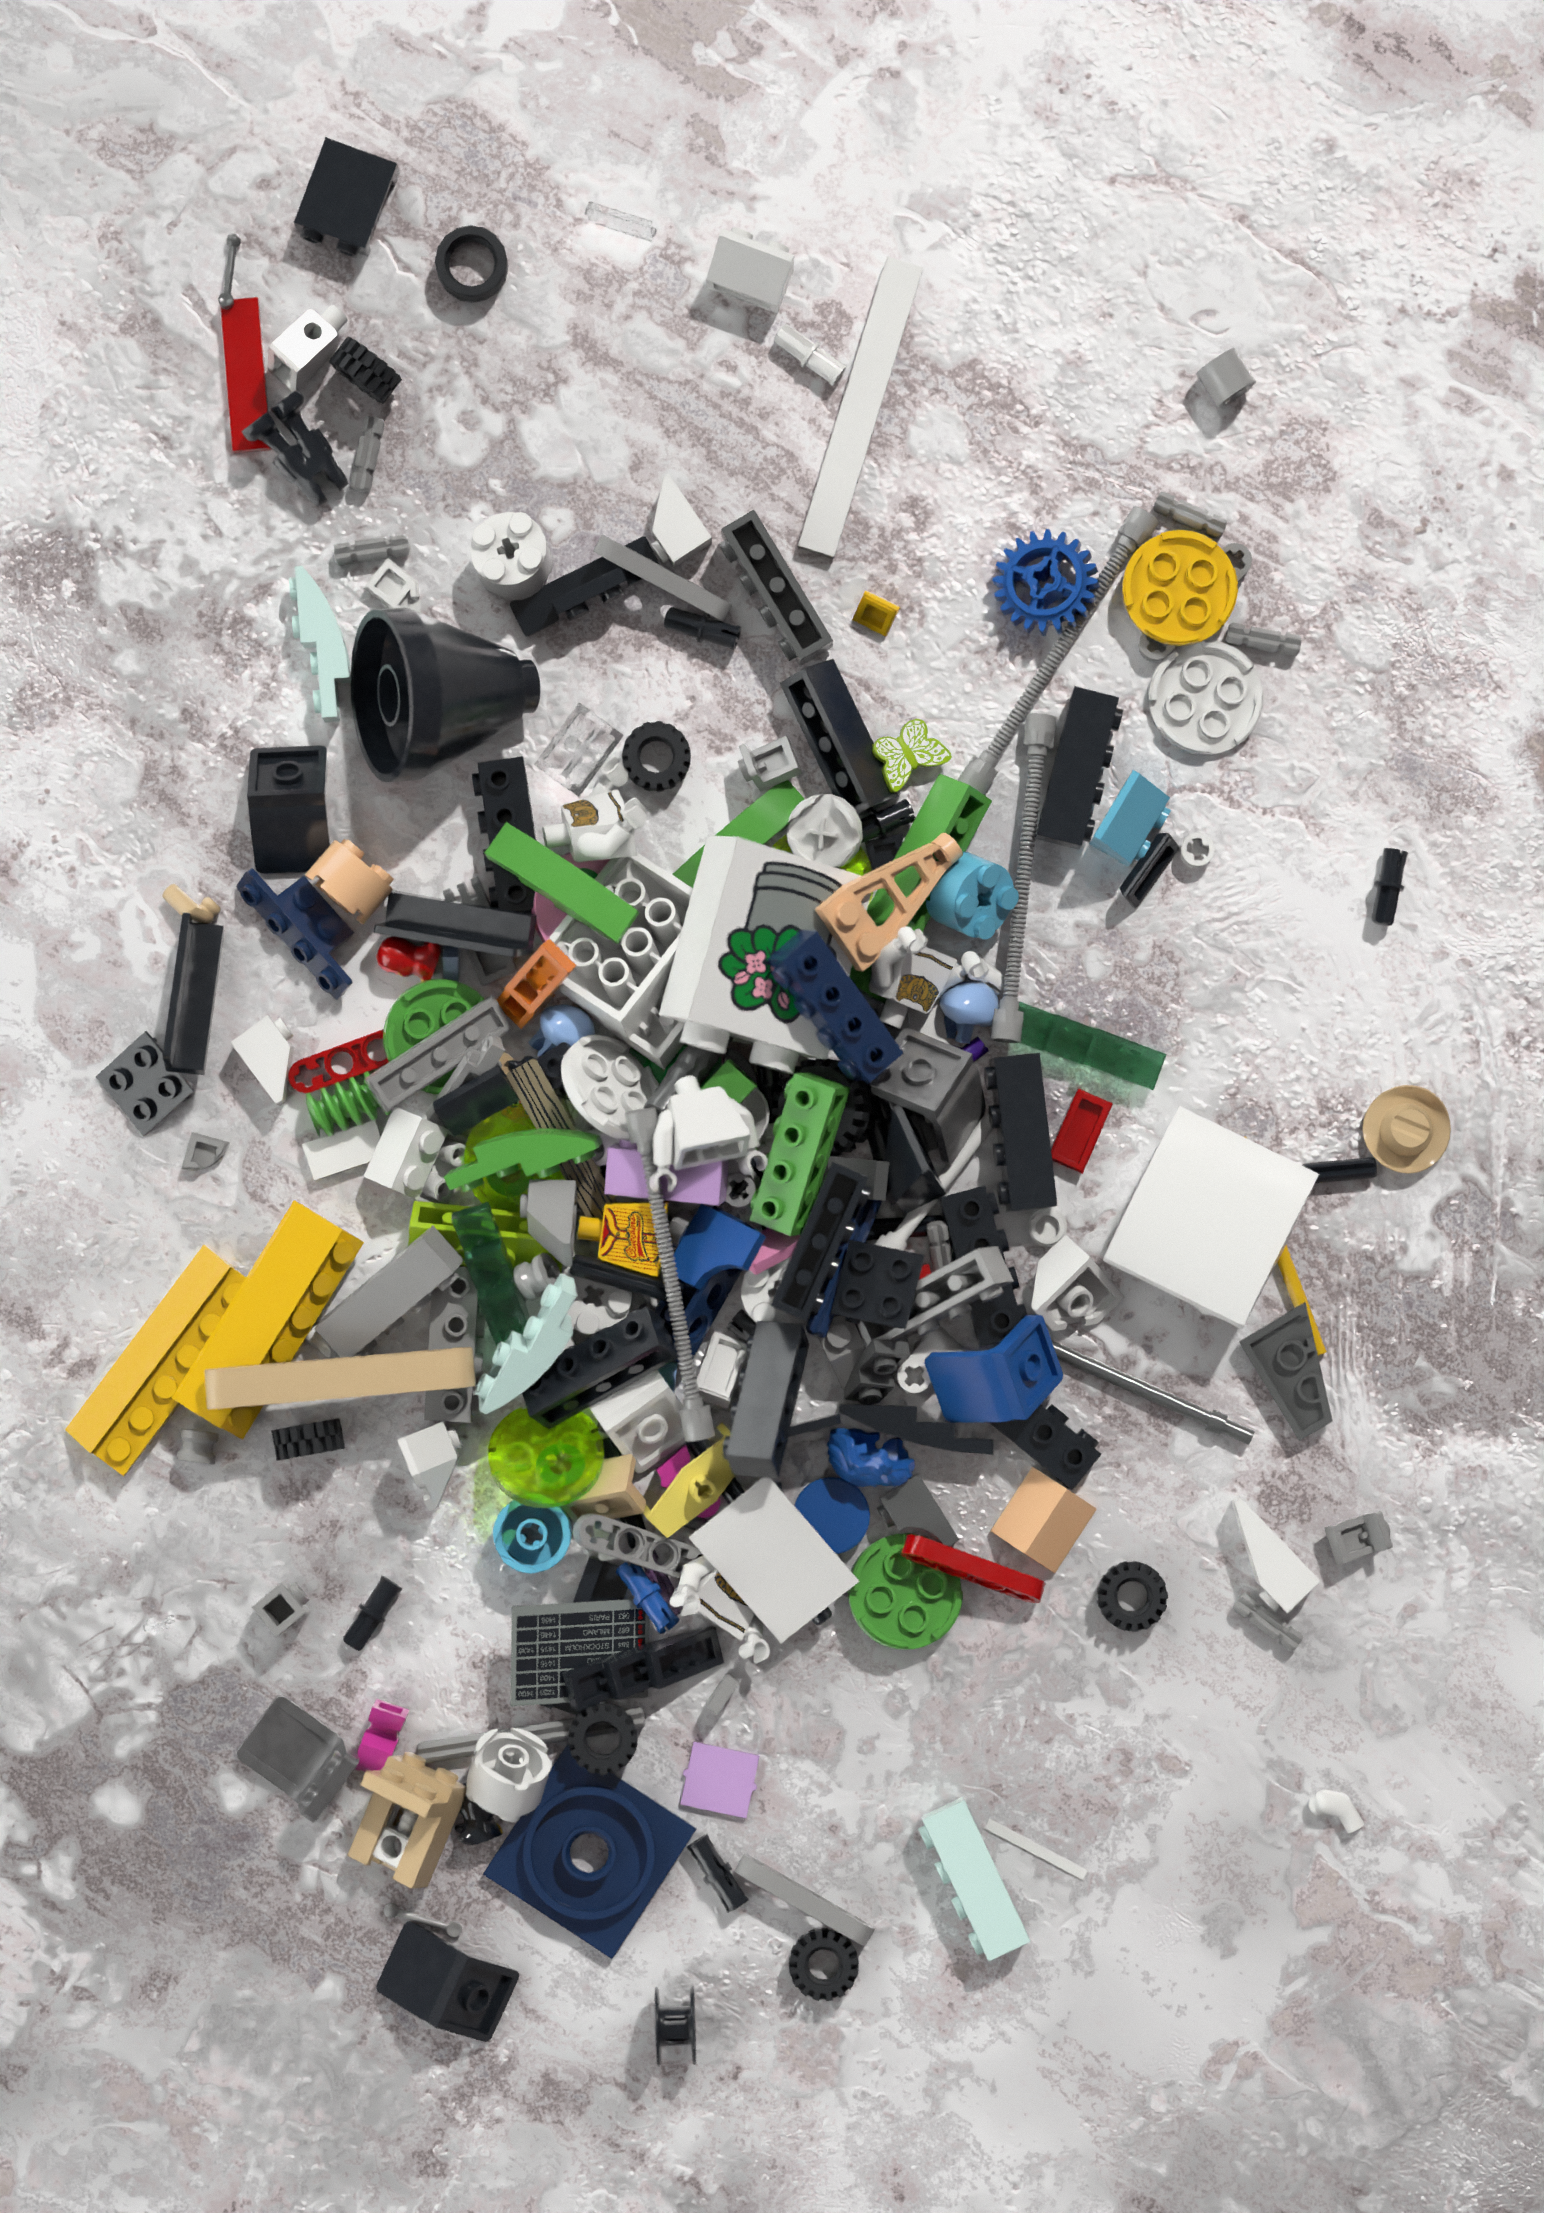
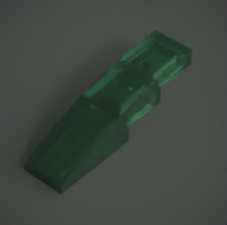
M1019 1001L1018 1011L1024 1012L1020 1044L1108 1076L1154 1090L1167 1054Z
M489 1202L452 1213L451 1221L465 1253L464 1261L477 1290V1301L497 1347L501 1341L506 1343L511 1331L523 1335L525 1326L530 1318L524 1297L515 1283L514 1268Z

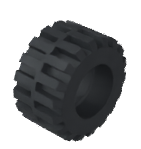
M807 1059L801 1061V1066L795 1067L794 1073L810 1072L850 1087L830 1156L842 1155V1152H851L856 1149V1142L864 1143L868 1138L864 1133L865 1130H873L876 1122L870 1120L872 1113L878 1114V1105H872L871 1099L877 1096L867 1087L869 1082L847 1078L838 1067L840 1060ZM789 1074V1078L781 1077L778 1082L782 1090L780 1093L774 1092L772 1100L778 1101V1108H772L773 1117L782 1115L786 1103L784 1091L794 1074Z

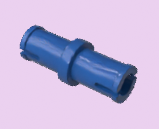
M624 1562L617 1568V1576L621 1578L634 1596L633 1603L637 1608L644 1610L659 1634L666 1632L665 1627L670 1630L679 1622V1617L674 1614L662 1597L661 1587L657 1583H652L641 1566L632 1563L628 1565L627 1562Z

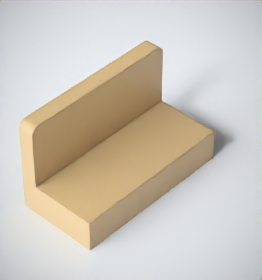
M632 1454L585 1463V1471L580 1480L573 1485L562 1487L559 1505L574 1523L585 1514H595L615 1519L644 1513L646 1500L632 1484L636 1459Z

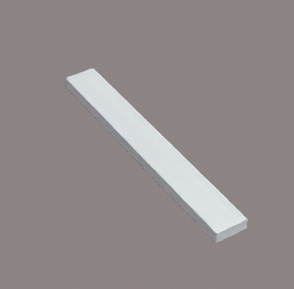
M886 257L798 543V548L835 558L923 271L921 266Z

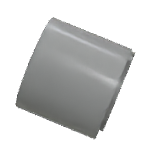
M1235 348L1229 349L1214 358L1196 373L1218 407L1232 403L1248 392L1256 383L1255 378Z

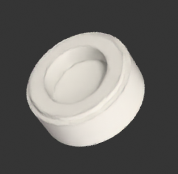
M1044 1208L1031 1216L1028 1223V1232L1035 1243L1050 1247L1054 1246L1066 1235L1067 1223L1059 1211L1052 1208Z

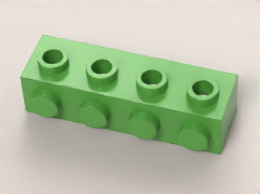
M810 1072L794 1073L793 1078L789 1080L784 1091L786 1103L782 1115L777 1118L773 1127L775 1139L771 1151L766 1155L768 1164L762 1170L764 1175L760 1188L755 1191L751 1200V1209L753 1211L750 1221L789 1236L801 1234L819 1192L850 1087Z

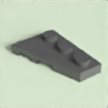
M1306 1301L1239 1341L1299 1441L1333 1421Z

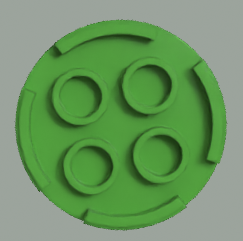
M431 979L410 987L394 1002L385 1020L383 1044L388 1061H392L485 998L470 986L450 979ZM457 1066L421 1089V1091L439 1094Z
M913 1533L889 1535L869 1545L858 1556L851 1569V1572L859 1582L847 1591L851 1613L861 1630L875 1642L897 1650L921 1648L943 1637L955 1623L963 1600L960 1578L913 1562L901 1555L907 1535L927 1538Z

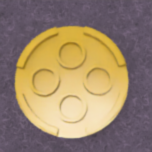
M1188 530L1167 531L1141 545L1129 560L1122 583L1123 602L1129 617L1136 627L1149 638L1173 646L1193 645L1217 633L1229 619L1236 604L1238 593L1237 574L1226 553L1211 538Z

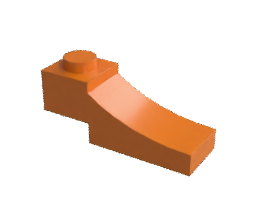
M549 938L535 951L504 987L505 990L497 998V1002L504 1013L522 1029L536 1018L555 997V992L575 969L576 965Z

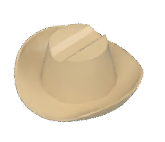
M1402 1085L1383 1092L1370 1104L1363 1120V1137L1370 1153L1383 1166L1400 1173H1417L1430 1168L1442 1157L1450 1140L1451 1125L1445 1105L1434 1093L1419 1086Z

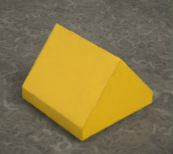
M865 590L852 620L886 637L901 607Z

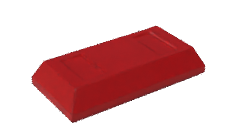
M1078 1088L1052 1146V1161L1083 1174L1113 1103Z

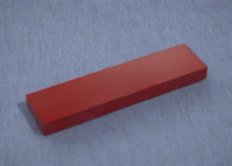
M259 298L234 299L232 308H221L233 453L268 451L272 449L260 440L249 441L241 432L263 414L269 413Z

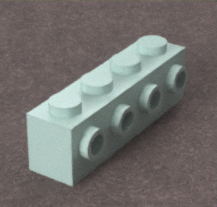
M958 1798L922 1815L921 1818L924 1826L918 1828L927 1849L935 1846L941 1861L935 1863L936 1869L944 1885L951 1882L958 1895L951 1900L960 1920L968 1917L974 1931L967 1935L977 1956L985 1953L989 1962L1031 1942L964 1798Z

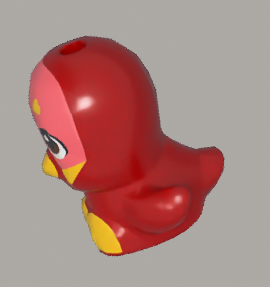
M391 936L382 941L376 958L382 970L400 975L401 977H409L414 974L423 982L432 979L442 949L436 943L424 941L423 945H415L405 938Z

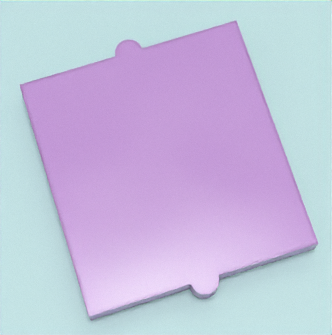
M694 1741L688 1769L683 1771L686 1780L680 1804L747 1818L752 1791L757 1789L754 1780L760 1755Z

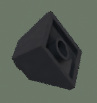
M897 1105L893 1107L883 1160L889 1162L886 1197L891 1205L897 1203L904 1214L946 1195V1192L918 1129L902 1106Z

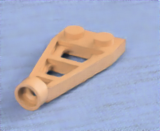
M941 833L931 843L842 885L814 909L856 971L867 969L879 958L883 947L893 939L898 938L899 929L907 926L945 871L963 856L962 850L950 835ZM933 854L939 860L938 862L934 859ZM913 866L921 877V882L908 897H905L894 881V878L908 867ZM883 888L894 902V909L883 925L876 926L863 907L862 900L866 895Z

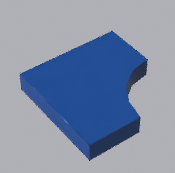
M701 1204L674 1253L675 1267H677L676 1272H678L676 1276H678L679 1280L700 1290L710 1277L721 1270L738 1268L748 1271L766 1236Z

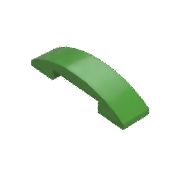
M789 780L773 786L715 836L740 837L765 845L776 834L789 826L790 822L788 823L791 812L805 798ZM705 845L672 874L692 888L694 887Z

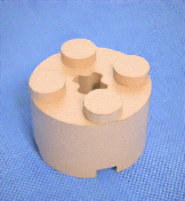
M343 839L341 843L334 840L307 871L305 876L309 880H313L317 876L319 881L315 886L345 912H351L354 915L358 911L360 914L355 920L364 925L393 891L390 884L394 879L380 866L372 864L369 867L361 860L365 854L348 839Z

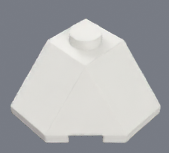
M1064 1235L1038 1261L1031 1308L1037 1315L1043 1316L1046 1325L1052 1331L1066 1329L1067 1324L1079 1322L1084 1326L1098 1324L1125 1296L1092 1258L1068 1236Z
M446 1421L397 1440L416 1486L424 1491L425 1496H423V1499L429 1511L439 1507L460 1457L457 1449L463 1447L456 1427L448 1428Z

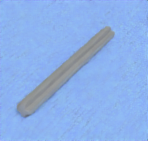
M637 1707L624 1710L633 1718L637 1729L645 1727V1716L642 1708ZM574 1718L514 1728L523 1729L536 1735L545 1744L568 1741L569 1729ZM601 1722L590 1727L586 1737L617 1733L618 1731L613 1725ZM511 1728L498 1730V1733L510 1732ZM486 1732L421 1742L417 1745V1755L426 1759V1763L473 1756L478 1740Z

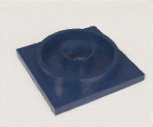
M567 1743L550 1770L540 1804L532 1812L522 1815L517 1820L483 1875L613 1959L697 1827L615 1773L611 1772L607 1773V1775H600V1773L594 1772L593 1774L588 1772L587 1769L581 1768L574 1757H572ZM595 1834L601 1837L607 1844L608 1859L600 1869L584 1871L573 1863L570 1849L574 1840L579 1836Z

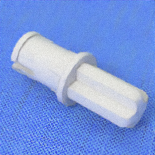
M789 324L782 326L774 338L775 344L799 360L802 368L807 366L830 382L829 384L832 386L847 367L821 349L820 342L813 343Z

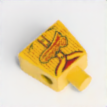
M649 1201L606 1203L603 1219L580 1216L577 1239L600 1242L598 1259L651 1276L660 1275L661 1258H659L660 1253H658L659 1248H657L658 1243H656L657 1238H655L657 1234L654 1233L656 1229L653 1227L655 1224L652 1222L654 1219H652L653 1214H651L652 1209H650L651 1204H649ZM664 1201V1208H666L665 1213H667L668 1216L669 1201Z

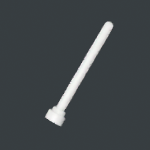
M988 1113L984 1115L974 1128L952 1164L947 1163L938 1174L945 1190L994 1129L990 1126ZM938 1199L910 1211L894 1232L889 1231L886 1236L881 1235L874 1245L904 1251L907 1247V1239Z

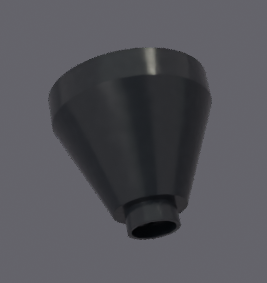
M409 608L371 610L364 616L358 627L351 660L353 718L359 745L366 763L372 773L383 782L420 780L517 725L524 713H534L538 708L540 701V679L537 668L530 659L519 660L511 649Z

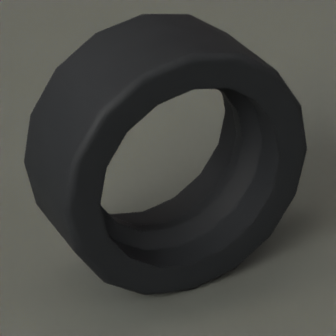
M469 225L456 228L447 234L437 247L435 265L439 281L447 293L458 300L472 303L487 300L499 292L506 281L509 266L505 248L499 238L484 227ZM463 243H481L493 255V272L489 279L480 285H463L455 280L450 272V257L454 250Z

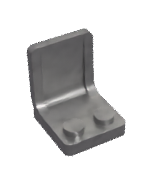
M903 1029L895 1041L904 1053L870 1082L871 1092L878 1097L920 1113L928 1118L934 1126L941 1160L952 1164L986 1110L979 1071L973 1063L972 1053L913 1029Z
M284 1695L275 1697L237 1749V1757L241 1762L293 1798L298 1804L300 1814L312 1823H315L360 1760L354 1745Z

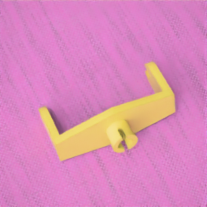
M722 1422L716 1428L724 1437L680 1470L652 1510L647 1504L645 1505L644 1516L666 1538L670 1537L715 1503L735 1476L728 1460L723 1457V1442L726 1436H730L731 1431Z

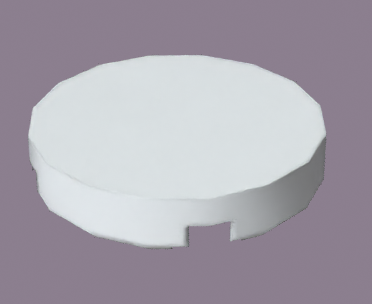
M832 794L814 795L801 801L791 812L788 821L790 824L787 841L794 855L840 868L848 864L858 853L863 838L862 822L855 808L845 799Z

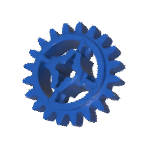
M1046 529L1044 538L1038 540L1035 532L1031 531L1029 544H1025L1020 538H1016L1017 552L1007 548L1003 550L1009 560L1008 563L996 562L998 571L1004 575L995 576L992 579L995 586L1002 588L996 591L994 596L996 601L1004 602L1000 607L1003 615L1014 612L1011 616L1013 626H1017L1025 620L1024 628L1026 633L1030 634L1035 625H1038L1042 636H1046L1048 627L1053 625L1057 633L1062 634V622L1067 621L1069 625L1075 628L1077 624L1074 614L1078 613L1084 617L1089 615L1083 603H1096L1095 595L1088 590L1097 589L1100 586L1098 579L1090 577L1096 574L1098 569L1096 564L1088 563L1092 558L1089 550L1078 553L1081 549L1079 539H1075L1067 545L1068 537L1066 532L1062 531L1057 540H1053L1050 529ZM1044 557L1043 560L1038 564L1032 566L1027 565L1028 563L1037 558ZM1063 560L1067 561L1075 569V584L1068 582L1062 576L1061 564ZM1048 577H1051L1053 584L1046 583L1044 588H1041L1039 581L1046 582ZM1017 581L1024 583L1030 589L1031 601L1029 606L1023 603L1017 596ZM1065 600L1062 604L1047 609L1054 601Z

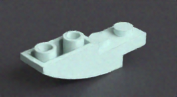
M296 566L295 577L289 578L291 601L297 600L298 615L292 616L294 639L300 638L304 648L316 647L317 652H310L312 675H319L320 690H313L315 713H321L324 722L340 721L337 683L351 682V666L346 643L339 623L326 597L304 567Z
M560 1273L554 1285L548 1284L545 1288L540 1302L542 1307L537 1317L531 1316L529 1318L523 1335L511 1331L506 1343L501 1341L498 1344L492 1358L494 1365L489 1374L484 1373L480 1377L475 1390V1394L479 1398L480 1412L488 1414L522 1394L549 1369L573 1335L571 1316L567 1315V1312L576 1297L574 1278Z

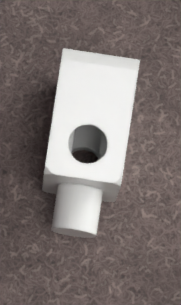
M331 305L321 316L312 309L307 310L269 346L267 370L292 393L297 389L300 391L336 352L339 336L337 332L348 322L345 314L334 305Z

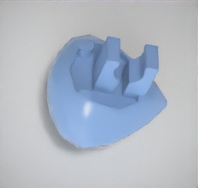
M970 980L959 983L948 989L939 1000L940 1007L945 1014L944 1022L947 1038L968 1044L971 1041L974 1025L991 1027L994 1008L999 1009L1000 1002L994 991L981 981Z
M565 1004L550 1006L542 1012L540 1029L528 1043L538 1051L537 1054L540 1057L563 1042L572 1046L584 1036L595 1035L593 1021L585 1011L578 1007Z

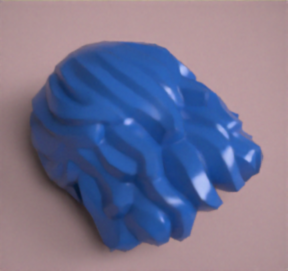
M835 1428L830 1430L829 1441L827 1442L828 1461L839 1477L855 1486H872L876 1488L877 1485H902L913 1477L912 1472L915 1467V1461L909 1457V1452L904 1447V1441L900 1438L889 1439L880 1449H877L875 1443L880 1439V1431L867 1433L857 1428Z

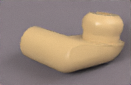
M176 884L167 887L162 895L163 899L181 916L183 912L191 913L192 920L203 924L215 921L213 918L221 911L220 906L210 897L204 898L202 903L198 905Z

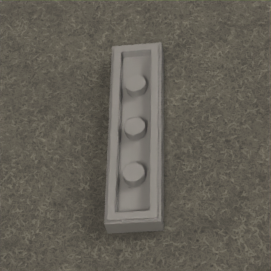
M490 995L366 1077L364 1081L383 1111L388 1112L458 1066L471 1049L478 1051L479 1045L489 1033L500 1038L512 1030L513 1026L496 998Z

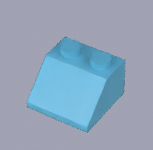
M1133 770L1089 844L1129 867L1133 859L1139 861L1148 851L1151 842L1146 840L1152 827L1154 826L1160 830L1171 810L1165 807L1170 797L1140 773Z

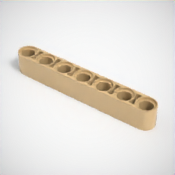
M473 1347L204 1370L207 1409L476 1386Z

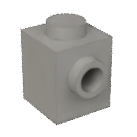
M285 1580L251 1608L275 1637H278L310 1611L306 1605L310 1599L296 1582L290 1586Z

